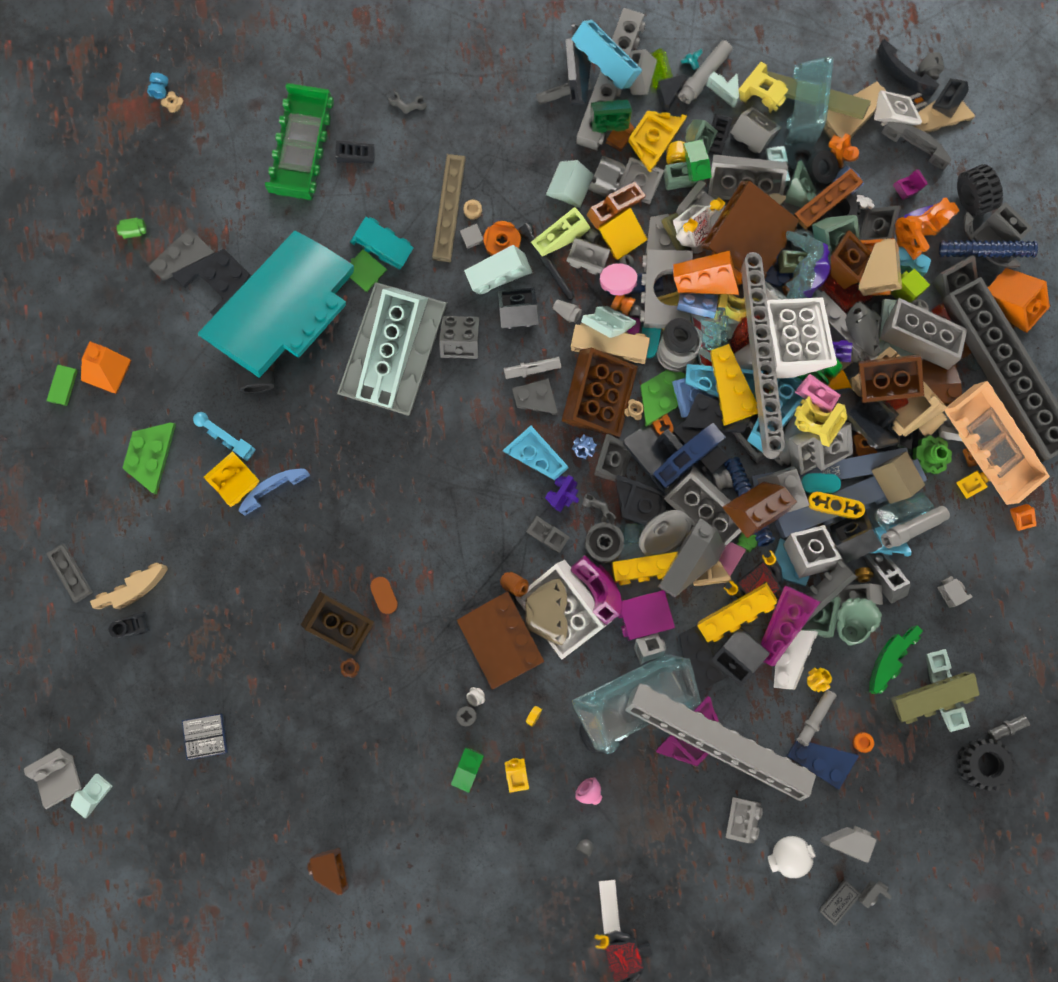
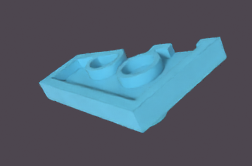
M532 426L527 428L503 450L504 453L553 480H556L569 468Z

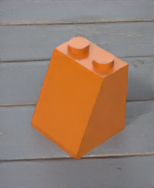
M1005 268L988 287L1007 320L1023 332L1027 333L1050 308L1047 282L1015 270Z

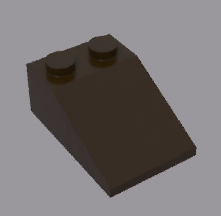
M320 591L300 625L304 630L355 656L373 626L374 621Z

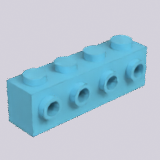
M593 20L583 21L572 37V40L576 43L575 46L580 51H584L588 55V59L592 63L597 64L601 68L600 71L604 75L609 76L617 88H630L641 73L642 69Z

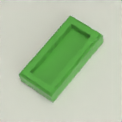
M57 365L47 397L48 402L68 405L78 370Z

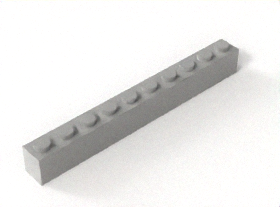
M639 683L632 690L625 711L799 801L810 797L816 775L807 768L792 763L790 759L775 754L771 749L761 747L754 740L740 736L738 732L723 727L719 722L711 721L704 717L702 713L694 712L688 709L686 705L669 699L667 695L659 694L648 685Z

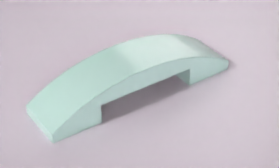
M946 649L926 654L931 684L952 677L949 670L952 667ZM960 702L955 704V708L949 710L940 709L950 732L970 727L965 709L961 707Z

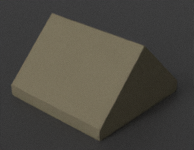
M907 451L871 469L889 504L910 498L925 486Z

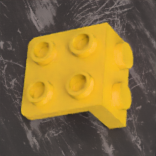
M233 451L204 476L205 480L221 495L230 507L238 503L259 483L258 478Z

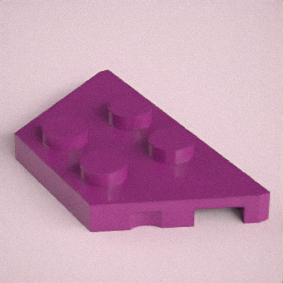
M707 696L693 711L702 713L704 717L711 721L719 722L712 705V700ZM671 734L655 750L659 754L694 766H698L708 755V753Z

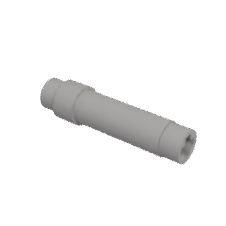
M724 40L721 41L694 75L685 82L678 94L682 102L689 104L702 92L709 76L718 70L732 52L733 48L730 43Z
M939 506L904 524H898L888 529L886 533L882 534L881 541L886 548L898 547L908 542L911 538L948 520L950 513L945 506Z

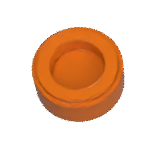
M861 732L854 736L853 746L857 751L867 753L873 749L874 739L870 734Z

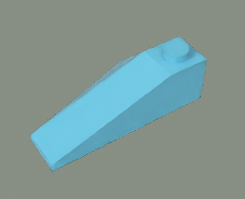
M687 364L685 384L719 398L713 366ZM741 369L756 400L753 370Z

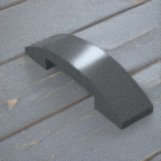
M888 122L881 132L895 142L902 137L930 154L931 157L928 162L943 171L951 162L950 156L938 141L914 126L899 122Z

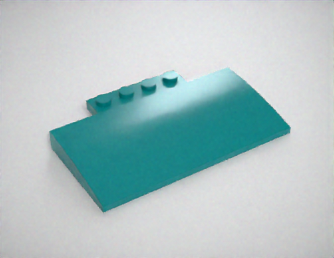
M294 231L198 332V335L260 378L285 349L299 358L346 306V301L335 293L354 272V265L323 245Z

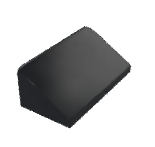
M950 78L932 108L952 118L969 92L968 82Z

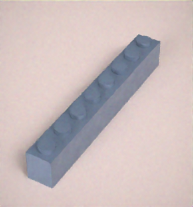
M918 459L913 460L912 462L923 482L926 481L927 478ZM875 477L831 494L860 501L864 504L865 510L870 508L869 504L876 502L878 505L888 501ZM826 498L825 502L819 501L818 499L814 500L815 505L817 506L819 503L826 504L828 498ZM833 500L831 508L839 511L841 508L840 502ZM855 505L852 508L846 507L845 510L849 509L854 511L857 509V506ZM806 506L792 512H787L775 520L774 523L781 538L785 539L792 533L815 528L822 523L825 526L835 522L834 518L839 516L815 511Z

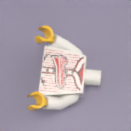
M721 198L712 200L709 206L692 205L673 220L677 232L676 238L682 246L691 247L693 253L703 251L701 245L711 230L710 219L716 210L720 211L725 206V202Z

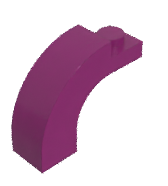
M584 555L572 565L570 570L591 590L595 600L592 613L607 625L620 615L622 609L621 595L616 583L601 564L596 566Z

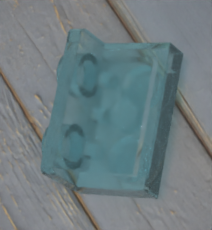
M718 307L714 319L702 318L703 350L711 351L724 346V343L728 342L729 331H726V327L728 326L729 316H726V308Z

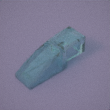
M920 492L910 498L887 504L876 510L874 519L887 532L888 529L898 524H904L930 511L935 506L923 492Z

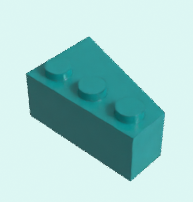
M365 216L349 243L355 245L357 242L365 247L364 250L370 253L372 251L379 256V259L400 270L414 247L411 246L408 240L395 236L394 231L391 229H384L378 225L379 222L374 218Z

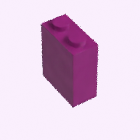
M664 590L622 601V609L618 618H622L624 626H621L624 638L627 637L628 641L675 628Z

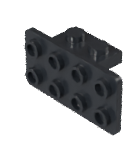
M851 388L834 390L840 394L837 403L845 405L847 419L867 439V443L871 447L878 449L894 446L899 442L888 429L899 414L886 400L863 403L862 398Z
M644 425L623 441L626 449L665 496L685 474L683 473L667 488L653 474L668 458L683 447L669 429L659 436L651 425L647 427Z

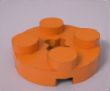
M498 221L490 228L488 227L484 233V246L489 255L493 256L512 245L518 249L520 247V233L510 222ZM501 236H504L507 242L500 244L497 239H501Z

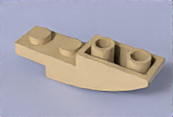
M154 563L149 565L145 571L141 572V570L130 573V577L124 579L126 585L114 588V591L109 594L104 592L96 595V599L90 601L92 608L100 610L113 605V608L122 609L134 603L157 585L167 572V566Z

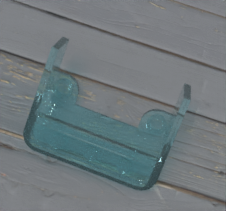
M824 56L800 62L798 66H794L792 77L797 82L794 111L792 117H788L786 129H789V133L785 140V145L808 143L813 147L815 146L827 119L833 57Z

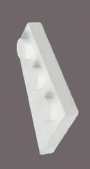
M799 631L775 665L774 688L796 689L806 658L810 654L813 641L818 635L817 631Z

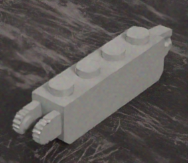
M817 289L812 296L813 298H823L832 340L834 342L848 340L849 343H852L851 360L853 362L876 359L877 355L872 357L867 354L852 338L845 321L847 314L824 291L820 292ZM801 293L800 296H799L800 299H805V298H806V297L803 295V293Z

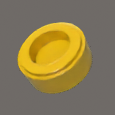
M534 706L526 719V723L533 726L538 720L542 709Z

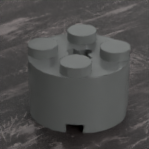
M603 155L588 190L605 198L616 192L626 166Z
M598 523L591 527L586 535L584 542L585 551L593 561L599 564L613 562L623 550V533L613 524ZM601 539L604 541L608 540L607 547L600 546Z

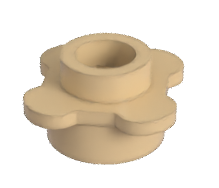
M171 91L165 99L161 100V104L173 113L180 109L183 99L178 98L175 92Z
M634 399L629 400V406L625 409L624 414L634 417L637 421L641 420V414L644 411L643 404Z

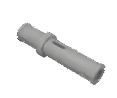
M559 357L527 364L522 362L520 365L504 368L506 380L519 376L524 378L529 374L560 369L561 362Z
M826 690L810 718L805 720V726L796 739L800 744L808 746L815 732L819 731L820 723L837 697L832 691Z

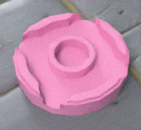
M625 264L609 265L600 274V285L603 290L610 291V294L613 295L628 294L637 285V273L633 268Z

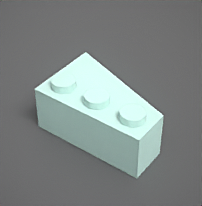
M514 245L464 270L472 290L478 294L487 293L490 289L533 273L525 253Z

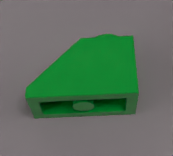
M703 140L683 143L689 181L694 182L712 178L710 161Z
M466 747L451 785L470 792L485 755Z

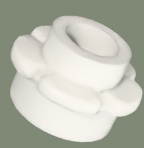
M472 687L467 694L468 702L473 706H478L485 702L484 692L479 688Z

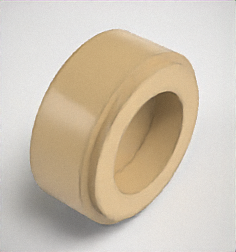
M469 200L464 204V214L468 219L474 220L481 216L482 206L477 200Z

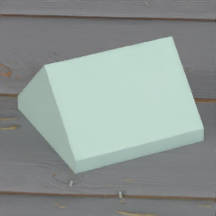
M578 160L562 161L558 165L546 195L580 208L594 174Z

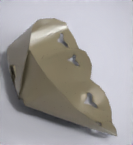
M560 579L551 580L541 585L526 598L525 620L526 627L531 632L554 644L563 645L568 631V623L564 615L567 606V594ZM556 584L558 585L557 588L560 590L559 592L554 589ZM561 598L559 606L556 601H558ZM559 621H561V624H560V626L562 627L561 629H560V627L557 626V624L559 623Z

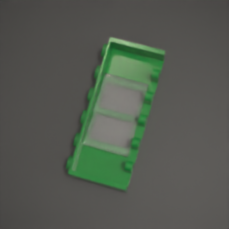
M286 83L288 97L283 99L284 116L280 115L279 117L281 130L280 133H276L278 145L277 149L272 151L274 164L273 167H269L268 173L271 178L270 182H265V187L268 193L312 200L313 193H316L317 189L316 177L320 174L319 160L323 158L324 154L322 146L323 142H326L327 139L326 126L330 124L329 113L330 108H333L334 98L331 97L330 90Z

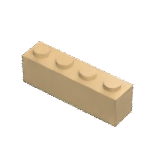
M581 323L580 325L575 324L571 350L579 352L582 349L592 347L624 361L645 364L650 338L641 333H636L635 335L628 334L627 331L619 336L609 338Z

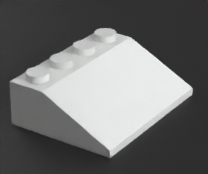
M823 298L767 300L777 379L793 378L837 364Z
M566 560L555 564L533 582L525 595L515 597L525 610L526 598L541 585L555 579L562 581L567 594V606L564 611L568 623L567 637L563 645L548 641L561 660L607 626L592 613L595 605L594 597L581 580L570 570L571 567ZM556 584L554 589L559 592L560 590L557 588L558 585ZM561 598L558 601H556L559 606ZM559 621V623L557 624V626L560 627V629H561V628H562V627L560 626L561 621Z

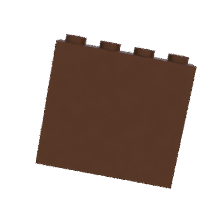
M741 181L701 247L705 250L713 251L715 254L730 251L734 268L742 273L741 266L746 255L751 252L758 253L762 258L765 279L767 271L775 264L776 257L785 248L786 241L795 232L796 225L800 220L751 181ZM750 280L753 284H757L756 281Z

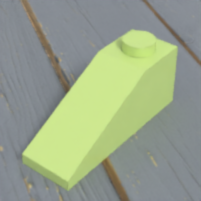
M574 207L531 243L541 256H544L574 242L575 237L580 238L591 228L581 213Z

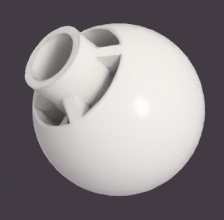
M788 836L776 843L773 855L768 856V860L773 872L780 871L786 877L800 878L806 875L812 868L815 853L812 845H808L805 840L796 836Z

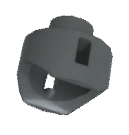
M929 53L918 64L920 77L928 74L934 80L939 78V74L944 71L941 53Z

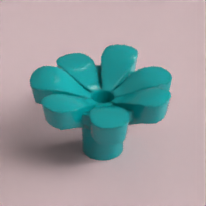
M702 49L694 52L692 55L691 53L685 55L686 58L682 59L681 63L691 64L693 70L700 67L697 60L703 53Z

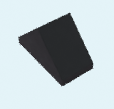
M685 75L658 81L657 93L664 113H668L682 90L686 80Z

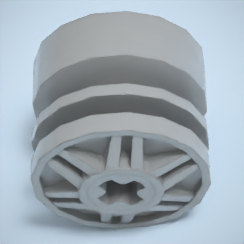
M676 329L674 331V336L678 341H686L687 336L683 330ZM697 330L698 339L695 346L684 353L672 351L665 344L662 335L657 349V358L660 364L669 371H685L687 364L694 363L701 348L702 338L700 332Z

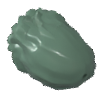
M849 598L846 602L842 603V607L838 611L836 627L839 637L848 645L862 643L870 636L871 632L876 631V628L879 627L882 613L872 600Z

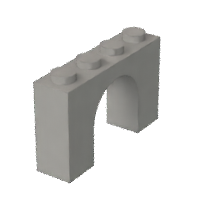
M647 249L646 256L643 255L642 267H646V274H642V285H645V292H641V303H644V310L640 312V322H644L643 328L664 329L671 320L676 318H684L690 321L691 313L679 311L677 306L666 305L658 300L653 286L660 277L674 274L673 264L692 260L693 251Z

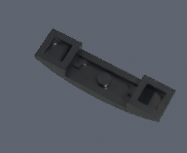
M883 39L877 49V53L887 71L907 88L932 96L940 84L928 74L920 78L895 57L898 50L887 40Z

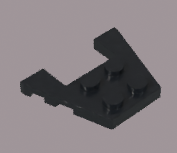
M225 249L172 274L184 288L200 275L223 298L210 311L213 316L251 277L250 273Z

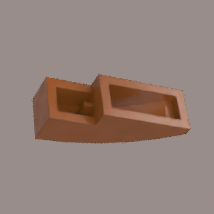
M633 182L608 195L604 201L592 206L587 213V217L598 230L601 225L628 207L632 208L646 195L638 184Z

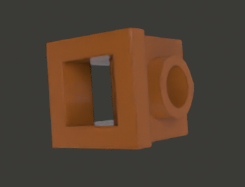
M855 432V435L852 436L853 457L877 453L875 448L867 443V439L861 433ZM862 441H865L866 446L862 445Z

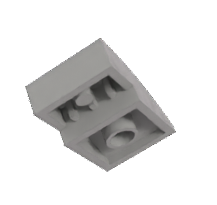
M849 422L843 424L829 447L822 445L820 435L810 432H801L788 438L791 466H795L800 475L816 467L822 471L853 454L851 423Z

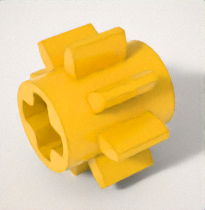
M815 667L808 672L807 684L813 691L820 692L822 690L825 692L831 688L829 684L832 682V677L829 671L821 667L819 669Z

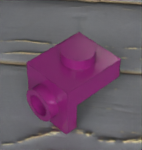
M915 170L910 176L895 182L893 186L898 195L904 200L919 193L928 183L921 172Z

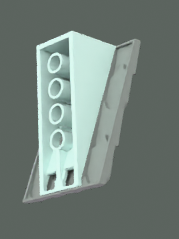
M375 282L337 394L409 416L413 409L447 303Z

